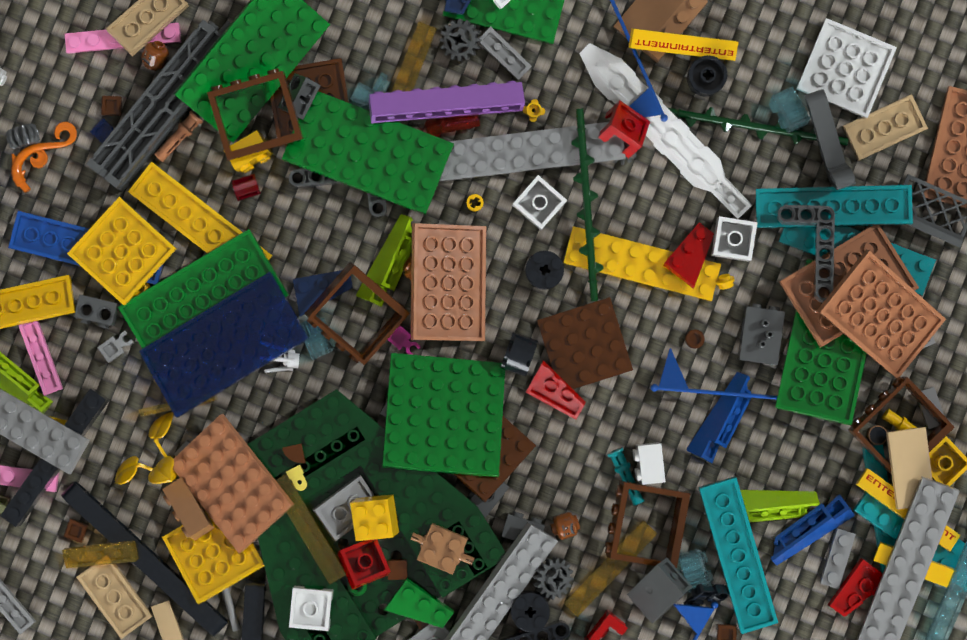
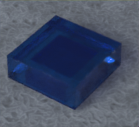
M103 118L90 133L103 143L114 128Z

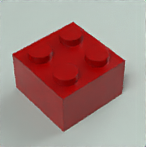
M377 539L364 540L340 550L337 554L352 590L388 576L391 572Z

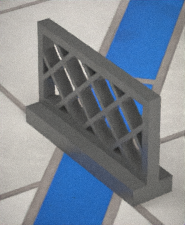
M907 174L902 185H908L910 179L917 182L919 190L912 192V195L921 192L924 203L916 206L912 202L913 224L907 225L960 248L967 231V220L965 223L963 219L967 218V215L962 217L959 206L967 204V200ZM931 188L935 190L937 198L927 201L923 191ZM947 196L952 197L954 206L944 209L941 199ZM938 200L942 210L931 214L928 204ZM925 205L929 215L920 218L917 216L915 209ZM956 208L959 218L949 222L946 211ZM943 213L946 223L938 226L935 224L933 216ZM961 221L963 228L960 235L952 231L950 224Z

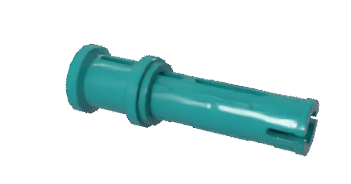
M623 447L608 453V457H611L615 466L614 471L619 473L621 479L636 483L629 469L631 464L627 462L623 454ZM629 489L628 494L633 506L644 502L640 491Z

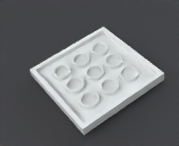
M826 18L796 90L809 94L824 89L828 103L861 117L868 118L897 47Z

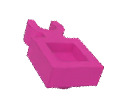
M399 326L387 339L399 350L405 347L407 354L414 355L410 352L411 346L420 348L418 343L409 341L411 334L402 326Z

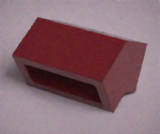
M255 174L232 180V186L238 201L261 194Z

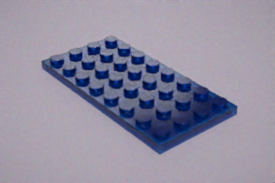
M269 272L141 349L139 352L173 414L178 418L307 341L309 337L272 272Z

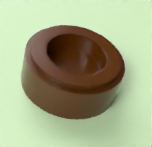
M690 330L685 336V343L690 348H700L704 344L705 337L699 330Z

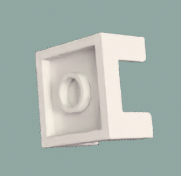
M294 586L292 590L289 627L328 631L330 629V611L334 589L324 588L323 590L307 589L304 586Z

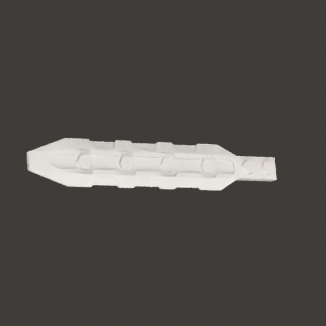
M591 43L580 52V56L594 85L608 100H612L615 104L620 100L627 106H630L648 89L622 58ZM656 94L664 114L668 116V120L662 122L660 119L661 115L646 117L650 121L646 136L654 143L653 146L662 155H665L694 187L712 192L739 219L752 204L725 177L723 166L718 156L708 146L705 147L689 130L690 128L681 119H678Z

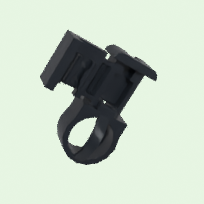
M698 584L696 589L690 591L692 596L683 603L684 605L700 606V604H703L702 600L706 598L707 601L712 602L723 601L729 596V593L724 584H715L713 586Z

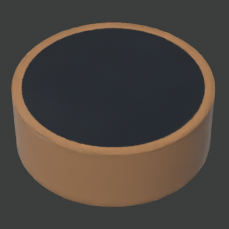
M882 426L871 427L867 433L868 440L875 445L883 444L887 440L886 429Z

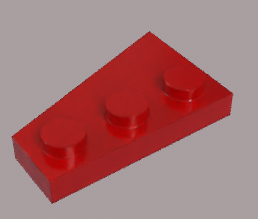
M699 222L663 266L694 289L714 233Z
M544 360L526 391L527 394L575 420L586 403Z
M860 558L830 600L828 606L842 616H847L863 604L864 600L871 595H875L883 573Z

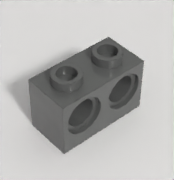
M295 73L288 86L297 117L303 120L321 85ZM283 95L278 108L289 113Z
M79 294L74 317L80 318L79 322L90 324L91 321L98 322V327L109 329L110 325L115 326L120 304ZM86 305H90L92 308V312L89 315H85L83 312ZM105 309H108L111 313L110 318L104 320L102 317V312Z

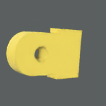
M301 465L286 471L289 480H292L297 490L303 491L306 489L307 481L303 475L304 472Z

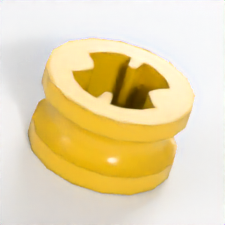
M478 194L470 195L466 202L468 209L473 212L480 211L484 204L482 197ZM478 198V202H481L480 206L472 208V203L469 204L470 200Z

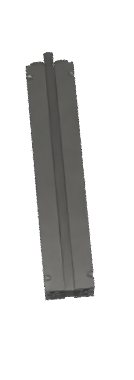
M202 20L198 28L192 32L86 164L111 185L123 192L127 184L133 180L190 109L173 93L231 23L227 20L219 29L212 21L207 23L205 20Z

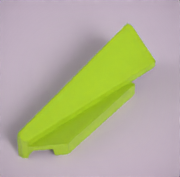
M403 214L399 216L367 274L386 292L387 289L395 291L403 272V266L412 251L411 222L413 219ZM364 283L361 284L356 296L382 307L384 301Z
M0 352V389L45 413L53 401L37 391L40 387L39 383Z
M740 490L749 522L801 518L807 514L808 508L820 504L817 492Z

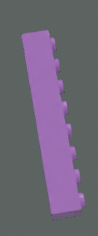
M508 81L503 84L492 82L487 85L471 84L466 87L454 85L449 88L433 87L428 90L416 88L411 91L395 90L391 93L374 92L369 94L368 104L371 123L523 111L525 99L522 82Z

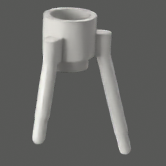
M258 340L259 344L288 353L284 354V358L260 356L261 360L283 362V365H285L284 367L265 369V373L298 369L300 353Z

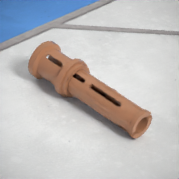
M189 112L190 115L182 123L178 124V129L154 153L160 161L164 162L183 139L191 136L192 131L198 124L203 123L194 112Z

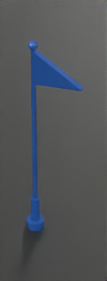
M610 0L629 42L630 35L614 0ZM631 48L648 85V89L629 107L644 118L661 115V121L666 122L668 116L662 110L636 49Z
M671 348L667 355L659 386L657 384L651 385L653 392L664 390L777 399V396L689 389Z
M711 602V607L674 604L696 633L692 640L698 639L712 612L718 607V602Z

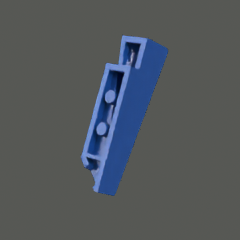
M737 372L724 392L751 394V391L747 388L750 377ZM721 395L687 447V451L713 463L718 447L727 448L751 397Z
M840 494L826 507L821 503L775 537V549L771 560L775 565H779L855 516L854 512Z

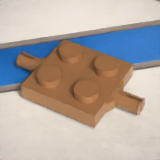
M434 523L431 524L428 533L424 537L413 532L410 539L421 544V551L417 558L418 561L453 575L460 561L470 565L474 561V557L464 554V547L468 540L467 537Z

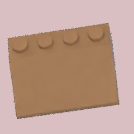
M635 0L623 14L622 19L629 35L631 34V28L682 34L706 6L708 1ZM618 20V22L613 27L617 31H619L623 36H625V33ZM641 50L656 63L666 53Z

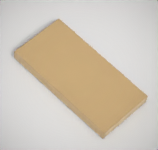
M138 0L110 24L106 30L133 57L188 8L189 5L185 0Z
M911 94L870 113L868 118L861 117L842 126V129L849 139L848 142L857 161L916 135L928 129Z
M926 427L886 432L895 506L898 510L910 507L922 476L932 480Z
M109 554L76 577L120 639L153 616Z

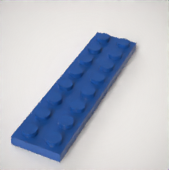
M18 211L8 248L80 266L67 253L89 228ZM163 265L146 283L154 285L159 283Z

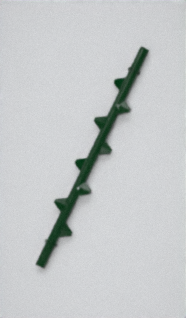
M710 107L705 114L684 111L680 108L679 110L668 108L678 119L679 117L685 118L688 127H692L696 121L720 124L723 132H728L731 127L756 130L759 139H763L767 133L791 136L794 144H798L802 139L817 141L814 128L810 132L787 128L783 119H780L775 126L751 122L748 114H744L740 120L716 116L713 107ZM838 137L840 145H848V138Z
M584 108L576 109L578 137L571 141L573 146L579 148L581 172L574 176L573 180L582 184L584 209L577 213V217L585 221L586 245L579 249V253L586 255L588 259V282L590 285L591 301H598V280L596 274L603 270L604 266L595 262L594 238L600 234V230L593 227L591 201L598 197V193L590 190L588 166L595 162V159L587 154Z

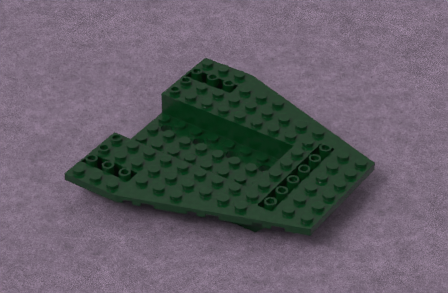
M337 389L247 444L294 503L285 514L258 537L279 630L285 640H375L378 635L407 618L392 612L381 614L378 610L381 604H388L406 579L388 580V576L368 583L365 593L361 596H353L349 593L347 588L349 581L337 555L342 550L338 545V541L342 538L347 539L349 542L348 547L362 541H356L354 528L337 541H334L312 510L357 475L362 476L374 496L394 494L399 533L393 538L377 539L386 561L392 560L391 553L393 551H399L402 554L401 559H407V578L414 583L420 584L422 589L435 598L445 597L498 564L506 554V551L478 506L437 472L383 468L385 429ZM302 443L306 463H297L290 460L284 454L282 448ZM298 465H301L304 472L303 475L307 481V487L303 491L295 488L292 480H289L286 471ZM434 523L467 537L468 540L464 547V554L474 557L472 565L460 561L452 575L418 561L417 558L421 551V544L410 540L413 532L424 537L428 533L431 524ZM294 586H304L307 589L323 590L324 588L334 589L331 601L330 629L328 631L289 627L292 590Z

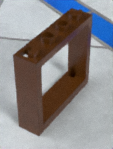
M278 68L267 71L268 75L260 77V74L249 76V81L235 80L230 82L228 87L223 88L222 85L212 87V91L207 93L227 161L304 139L284 71L279 72ZM279 79L295 133L232 151L216 97Z
M351 261L305 312V315L308 317L307 322L312 327L316 328L318 326L322 329L321 334L328 340L334 339L336 347L342 352L347 350L350 353L349 357L356 363L360 361L363 365L370 360L410 314L400 303ZM351 274L356 276L396 311L361 352L357 351L316 316Z
M904 376L896 378L892 382V387L888 391H883L878 396L879 400L875 404L872 403L864 410L865 413L860 418H855L848 429L891 476L890 464L859 430L903 387L940 424L927 436L929 452L955 428L908 377Z
M619 480L617 490L615 489L616 502L613 503L611 514L613 515L612 523L610 522L608 525L609 540L605 543L606 556L610 559L656 566L663 561L617 553L629 489L677 497L666 552V558L677 568L691 494L681 490Z

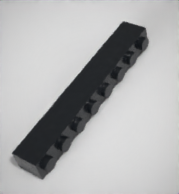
M90 388L65 423V426L85 436L110 399L96 389ZM41 458L0 516L15 527L21 526L61 469Z

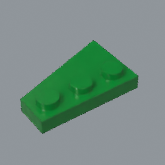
M406 578L384 609L385 611L441 628L445 626L454 613V610L408 578Z

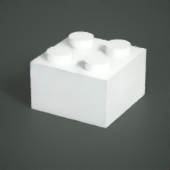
M538 175L512 206L539 230H542L567 200Z
M719 216L716 219L711 256L751 261L757 222Z
M661 443L635 445L636 449H632L633 460L637 461L638 468H635L636 480L642 485L666 482Z

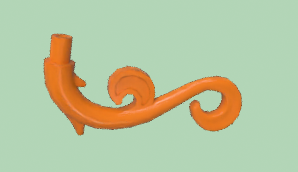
M61 122L56 126L54 132L56 139H60L62 131L66 130L69 132L70 137L64 142L37 143L24 148L17 156L14 153L11 154L12 179L15 185L20 187L24 193L31 189L24 178L26 171H22V165L26 158L31 154L37 153L38 158L30 157V163L35 168H43L48 162V155L44 150L66 147L76 140L77 130L73 124Z

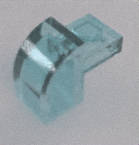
M381 72L373 89L359 82L350 98L351 102L369 109V94L386 92L390 85L388 81L389 76Z

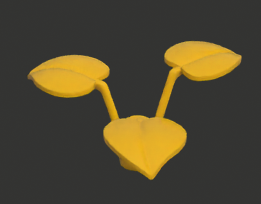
M173 412L164 414L156 419L151 425L148 434L151 439L154 438V442L164 458L154 468L138 463V457L136 456L126 459L116 473V484L122 485L129 482L136 474L138 467L151 471L148 480L153 484L172 482L178 476L173 470L174 459L171 456H167L158 441L159 438L164 437L168 432L173 419Z

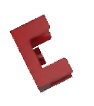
M619 100L606 113L605 118H610V121L600 131L598 138L607 142L614 135L629 144L622 151L625 157L629 159L642 147L650 121Z
M607 609L584 640L604 638L609 631V627L623 635L628 627Z

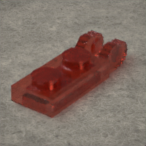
M478 115L427 119L425 122L426 132L436 137L440 136L441 133L480 126Z

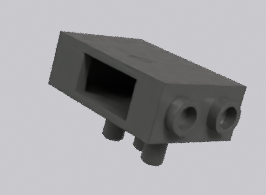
M750 303V307H744L737 360L778 365L785 312L780 311V307L769 306V309H762L760 304Z
M665 558L627 595L653 624L693 586L670 560Z

